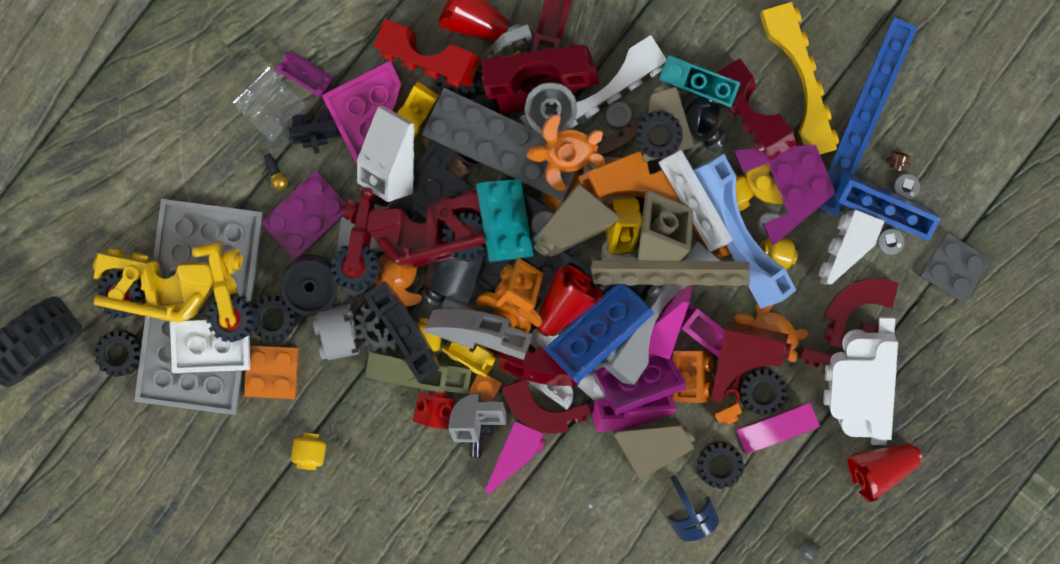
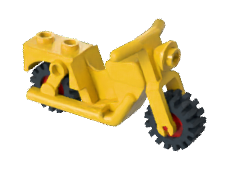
M220 240L193 248L192 254L195 257L210 254L209 262L182 263L177 266L176 274L170 278H162L159 262L148 259L147 254L132 253V255L123 254L124 250L109 247L108 251L98 253L94 259V279L105 277L100 280L99 283L101 285L96 288L99 295L95 296L94 305L99 308L103 307L105 309L103 313L105 315L111 314V318L118 317V319H123L139 314L180 323L195 317L214 291L216 301L210 305L212 308L207 311V315H210V317L206 319L207 323L211 324V327H209L210 332H215L214 337H221L223 342L239 341L251 334V331L256 327L254 323L258 319V317L254 316L257 310L256 308L252 309V301H246L247 297L239 296L236 281L231 277V274H234L236 270H240L243 256L239 254V249L237 248L225 253L224 243ZM114 268L124 269V271L109 274Z

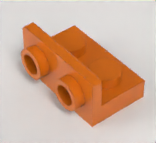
M520 258L516 259L511 265L507 264L500 274L502 281L495 291V294H497L495 305L500 307L508 299L516 306L530 312L535 307L544 273Z
M673 351V361L686 382V389L674 393L673 401L688 403L710 402L713 393L711 372L714 368L711 352Z

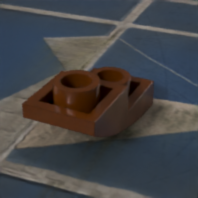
M635 122L632 126L627 123L618 133L621 136L619 140L612 134L608 137L603 135L601 141L597 143L598 150L596 153L603 156L629 143L635 138L638 123Z

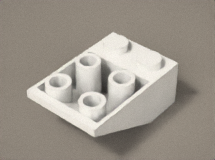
M378 106L358 156L357 183L365 188L370 187L374 194L387 202L413 194L414 123L384 106Z
M857 210L849 211L846 215L842 214L837 229H840L839 235L836 239H832L828 248V253H831L827 263L823 262L818 276L822 277L820 283L824 285L834 283L876 244L884 221Z

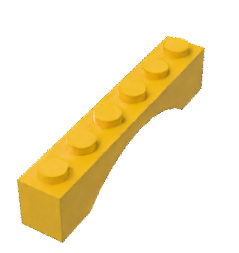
M792 2L763 10L760 13L767 39L775 43L788 55L802 81L804 114L797 134L800 146L816 145L820 155L837 150L836 145L839 144L838 136L835 129L831 130L828 120H831V113L828 105H823L821 96L824 95L823 87L820 80L816 81L813 71H816V64L813 56H808L806 47L809 46L805 31L801 32L798 22H801V15L798 7H793Z

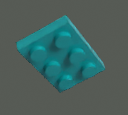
M521 179L476 184L489 262L533 256Z

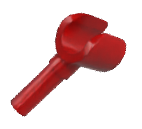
M744 372L737 376L732 385L726 389L724 393L725 400L729 392H735L737 395L734 403L739 401L740 394L738 389Z

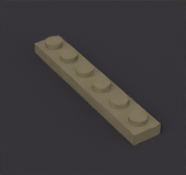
M592 260L591 266L594 284L750 285L749 261Z

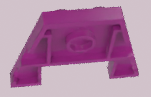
M816 145L793 146L772 160H769L765 153L760 155L757 149L734 151L742 173L768 164L787 210V214L763 223L771 245L779 242L835 194Z

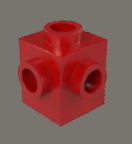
M430 390V393L419 391L413 422L428 427L448 430L455 400L445 397L446 392Z

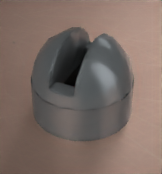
M805 541L799 548L800 555L805 561L810 563L821 546L814 541Z

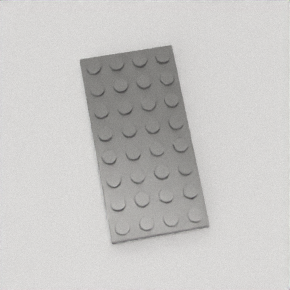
M161 199L153 260H156L157 263L159 262L162 278L172 277L177 272V266L182 263L209 262L210 254L195 257L192 254V250L196 246L220 240L224 243L225 253L237 248L239 249V254L243 256L240 270H236L234 274H231V277L236 281L239 296L247 297L246 301H252L264 213ZM214 291L196 316L185 321L206 320L210 317V315H207V311L212 308L210 305L216 301ZM145 316L134 402L237 415L243 370L172 373L170 322L172 321Z

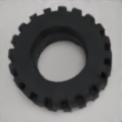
M52 296L42 300L0 329L1 386H13L32 375L66 350L81 335L82 325L61 298Z

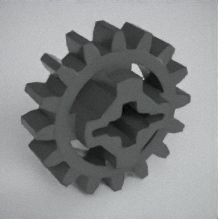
M362 306L361 310L364 315L356 316V319L361 321V325L355 326V329L362 332L357 336L358 339H366L363 346L373 345L372 352H376L381 347L382 352L387 353V347L389 346L393 351L397 350L395 339L389 341L390 331L388 328L385 329L383 337L382 330L376 327V324L381 322V317L376 316L372 322H366L373 309L371 306L369 309ZM367 331H373L378 336L379 342L373 340Z

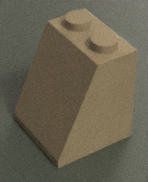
M669 85L654 89L653 94L648 100L647 114L652 111L663 110L667 113H672L675 118H678L683 128V140L675 152L682 150L683 153L691 151L694 148V144L677 88L670 89ZM654 125L649 130V138L654 144L662 145L668 141L669 131L663 125ZM641 153L644 162L651 163L661 160Z
M578 185L566 196L531 242L535 244L534 248L540 254L553 257L604 232L616 223L619 217L581 185Z
M647 191L645 194L637 261H680L688 254L691 249L693 209Z
M679 423L630 427L612 431L640 480L694 449L692 442L695 439L686 425L682 427Z

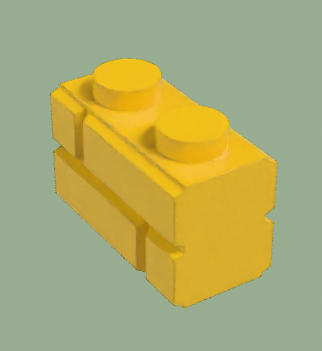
M619 198L612 201L611 211L619 217L618 221L605 231L608 250L612 255L632 254L635 251L642 224L639 202L635 198Z

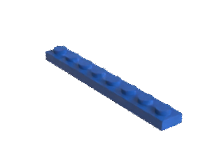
M892 18L837 146V150L828 167L827 173L833 188H835L843 171L855 175L918 27L898 18ZM832 195L818 209L837 216L842 204L838 203Z

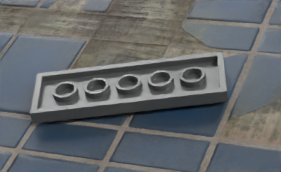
M446 88L443 89L422 133V136L515 180L521 179L522 183L560 201H563L576 171H560L566 190H555L545 178V171L549 162L547 160L542 162L532 161L526 156L530 148L540 145L545 146L546 141L542 134Z

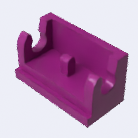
M287 51L284 55L285 59L277 65L275 71L322 99V95L326 93L335 77L296 53Z

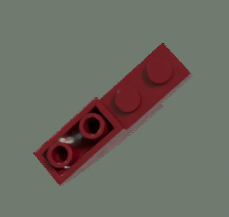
M483 346L493 352L494 356L500 358L499 369L513 376L552 386L579 385L539 346L534 353H531L528 349L524 360Z

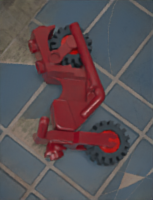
M366 187L360 192V202L346 199L345 205H342L343 215L346 220H350L352 224L355 223V227L351 230L349 246L344 245L340 247L342 250L340 252L336 251L334 254L336 259L331 261L334 264V267L331 268V272L335 275L333 278L339 282L340 286L358 292L359 290L365 291L368 289V286L372 287L375 284L374 280H378L380 277L377 274L378 271L381 272V267L378 264L381 262L376 257L377 254L370 248L372 237L396 265L405 269H412L453 257L465 262H470V260L477 261L479 260L478 257H484L487 245L483 221L474 214L463 213L473 211L481 214L477 189L465 191L461 197L457 198L452 196L439 198L437 200L438 203L429 206L427 221L424 224L412 222L408 218L407 213L401 209H375L374 204L387 207L389 202L374 194L370 187ZM444 222H445L446 225H447V228H446V229H443V227H444ZM445 234L444 238H442L443 244H440L441 236Z

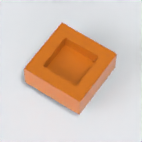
M478 374L468 394H479L482 402L493 401L502 382L489 375L484 377Z
M732 403L714 412L713 415L717 423L724 422L725 425L737 421L739 419L737 415L741 414L742 411L738 403Z

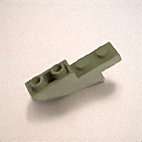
M369 351L365 377L437 392L449 391L468 394L472 372L469 367L439 363L441 367L439 370L418 382L405 362L407 359L405 356Z

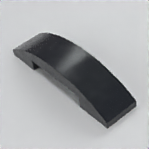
M383 281L364 295L376 316L381 317L407 358L405 362L418 382H421L441 368L419 325L386 281Z

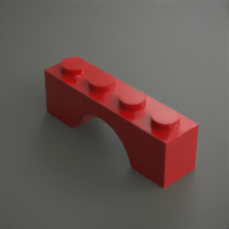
M387 19L384 20L373 48L381 52L380 57L394 62L395 58L402 61V66L414 71L417 67L424 69L423 74L434 79L442 76L446 78V83L457 88L461 84L470 87L481 61V58L474 53L452 44L437 55L423 56L417 48L416 33L405 26Z

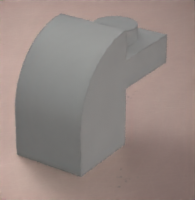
M472 394L458 401L452 409L449 421V431L453 442H479L481 424L506 425L507 413L503 402H482L479 394Z

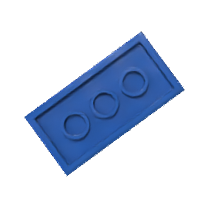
M615 284L601 297L598 303L577 318L547 345L544 350L578 384L655 313L626 284Z

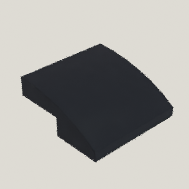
M485 256L478 257L479 260H470V262L461 261L453 257L429 264L423 285L468 305Z

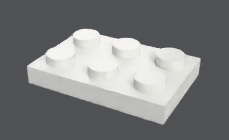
M206 320L183 321L180 323L170 322L172 373L251 370L249 336L235 342H223L221 337L216 338L213 336L215 332H210L209 327H211V324L207 323Z

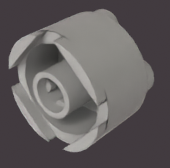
M546 83L537 86L528 95L525 103V115L533 130L542 134L543 125L552 116V114L548 116L545 114L546 104L550 106L557 105L555 111L561 118L557 132L568 130L573 125L577 114V104L574 95L568 88L556 83Z
M350 304L331 307L315 315L316 319L313 320L315 334H320L321 336L319 351L322 359L333 360L360 353L359 344L355 345L354 342L358 332L355 329L356 322L353 311L350 310Z

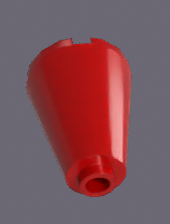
M447 0L437 24L442 29L493 43L503 33L508 32L507 29L510 28L508 27L509 20L486 0Z
M561 265L553 278L538 313L542 324L536 327L537 330L546 337L559 334L599 302L602 292L598 285L594 289L590 284L592 279L584 272L570 265L564 269V266Z
M906 443L853 453L847 459V467L853 484L859 483L862 489L858 491L865 501L871 503L879 499L920 466L922 455L917 446Z

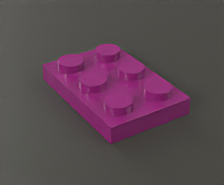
M315 171L262 221V225L293 259H296L344 216L342 205H345V200L318 171Z
M648 353L649 364L635 384L622 383L604 367L594 371V378L615 415L686 389V382L671 357L669 360Z

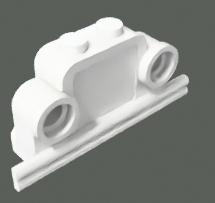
M879 317L878 333H866L858 329L846 333L842 340L844 352L835 353L830 359V365L825 367V380L829 381V388L824 390V405H829L831 414L838 419L839 424L847 435L852 437H871V445H887V440H891L898 352V340L894 334L895 317Z

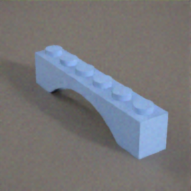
M722 154L703 162L694 168L693 171L733 239L726 245L734 260L749 261L750 285L748 286L760 309L782 302L794 293L796 288L785 268L770 258L748 232L737 204L736 175L726 156Z

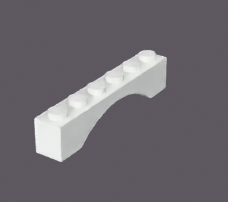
M651 35L629 48L621 69L606 87L597 94L576 102V118L568 130L577 126L576 120L585 115L588 119L600 111L598 106L606 101L610 105L622 97L620 93L625 89L629 88L632 91L642 85L641 79L650 74L653 78L663 71L666 58ZM545 105V114L547 116L549 114H557L555 111L557 105ZM526 115L520 117L524 126L532 129L526 119Z

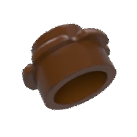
M891 151L890 156L886 158V161L890 162L889 167L896 170L904 171L905 167L911 166L909 164L911 156L902 152Z

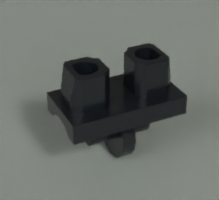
M329 110L318 111L316 113L317 122L308 124L306 115L293 116L292 127H288L293 144L302 143L303 148L313 147L314 154L320 153V145L328 144L329 138L339 137L334 119L332 120Z

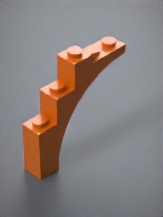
M640 151L578 177L581 186L596 199L618 195L645 199L646 192L650 191L682 204L663 170L650 175L648 163L644 162ZM692 222V230L701 240L704 247L709 251L701 235L699 234L697 228ZM727 245L711 251L717 259L731 254Z

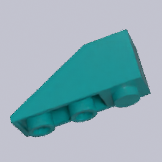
M670 55L667 57L659 78L661 81L732 107L741 84L723 75Z

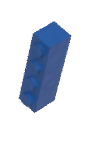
M845 171L842 172L834 188L835 194L833 196L838 203L883 220L885 223L928 241L941 220L933 209Z

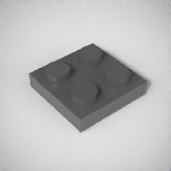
M946 233L919 277L961 303H965L991 259L951 234Z

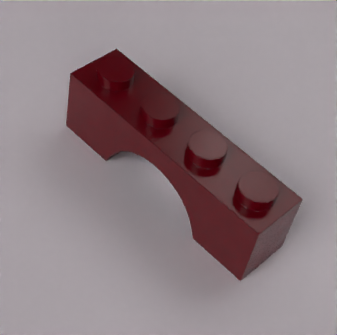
M545 0L531 52H538L547 48H560L572 0Z
M569 45L558 49L547 48L538 52H520L516 55L494 56L490 59L482 60L483 87L488 99L514 96L518 86L525 79L538 74L554 76L566 88L591 85L589 58L585 45Z
M585 46L589 58L591 85L568 88L571 93L599 83L595 64L588 46ZM547 74L529 77L518 86L514 96L496 99L502 115L505 116L525 109L528 95L537 86L546 83L563 84L554 76Z
M741 58L716 72L741 83L732 107L728 106L734 117L738 115L742 120L740 125L747 136L752 134L755 139L753 144L760 155L765 153L767 158L772 160L796 145L792 130L780 114L763 115L749 107L751 96L757 87L753 75Z

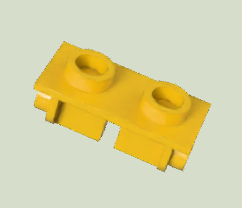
M448 341L441 350L452 360L463 363L472 372L481 374L484 377L493 368V364L497 357L493 356V352L479 344L473 351L469 347Z

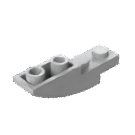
M465 309L433 310L424 332L472 349L475 343L523 360L533 336L508 326L509 319Z

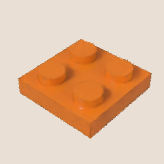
M250 346L251 370H245L244 397L296 399L299 348Z

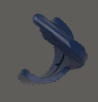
M671 476V481L689 514L688 518L681 520L674 519L672 515L668 516L676 534L681 540L686 542L696 541L709 535L719 524L718 514L709 496L705 497V507L699 513H695L677 476ZM699 523L701 529L698 530L695 524Z

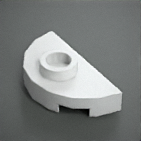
M528 381L529 384L553 401L569 410L573 401L571 386H552Z

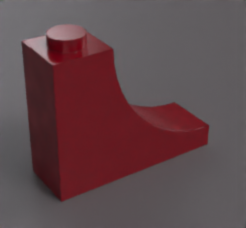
M728 321L724 330L711 401L721 403L729 384L737 376L749 369L760 366L781 367L783 359H789L792 344L787 343L789 334Z

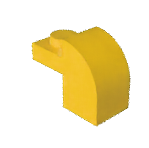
M419 82L414 85L405 104L396 113L414 123L413 139L433 111L432 108L439 97L438 94Z

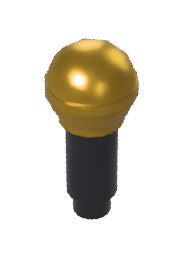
M271 153L264 155L271 174V186L277 191L284 190L288 186V178L280 172L274 157H272Z

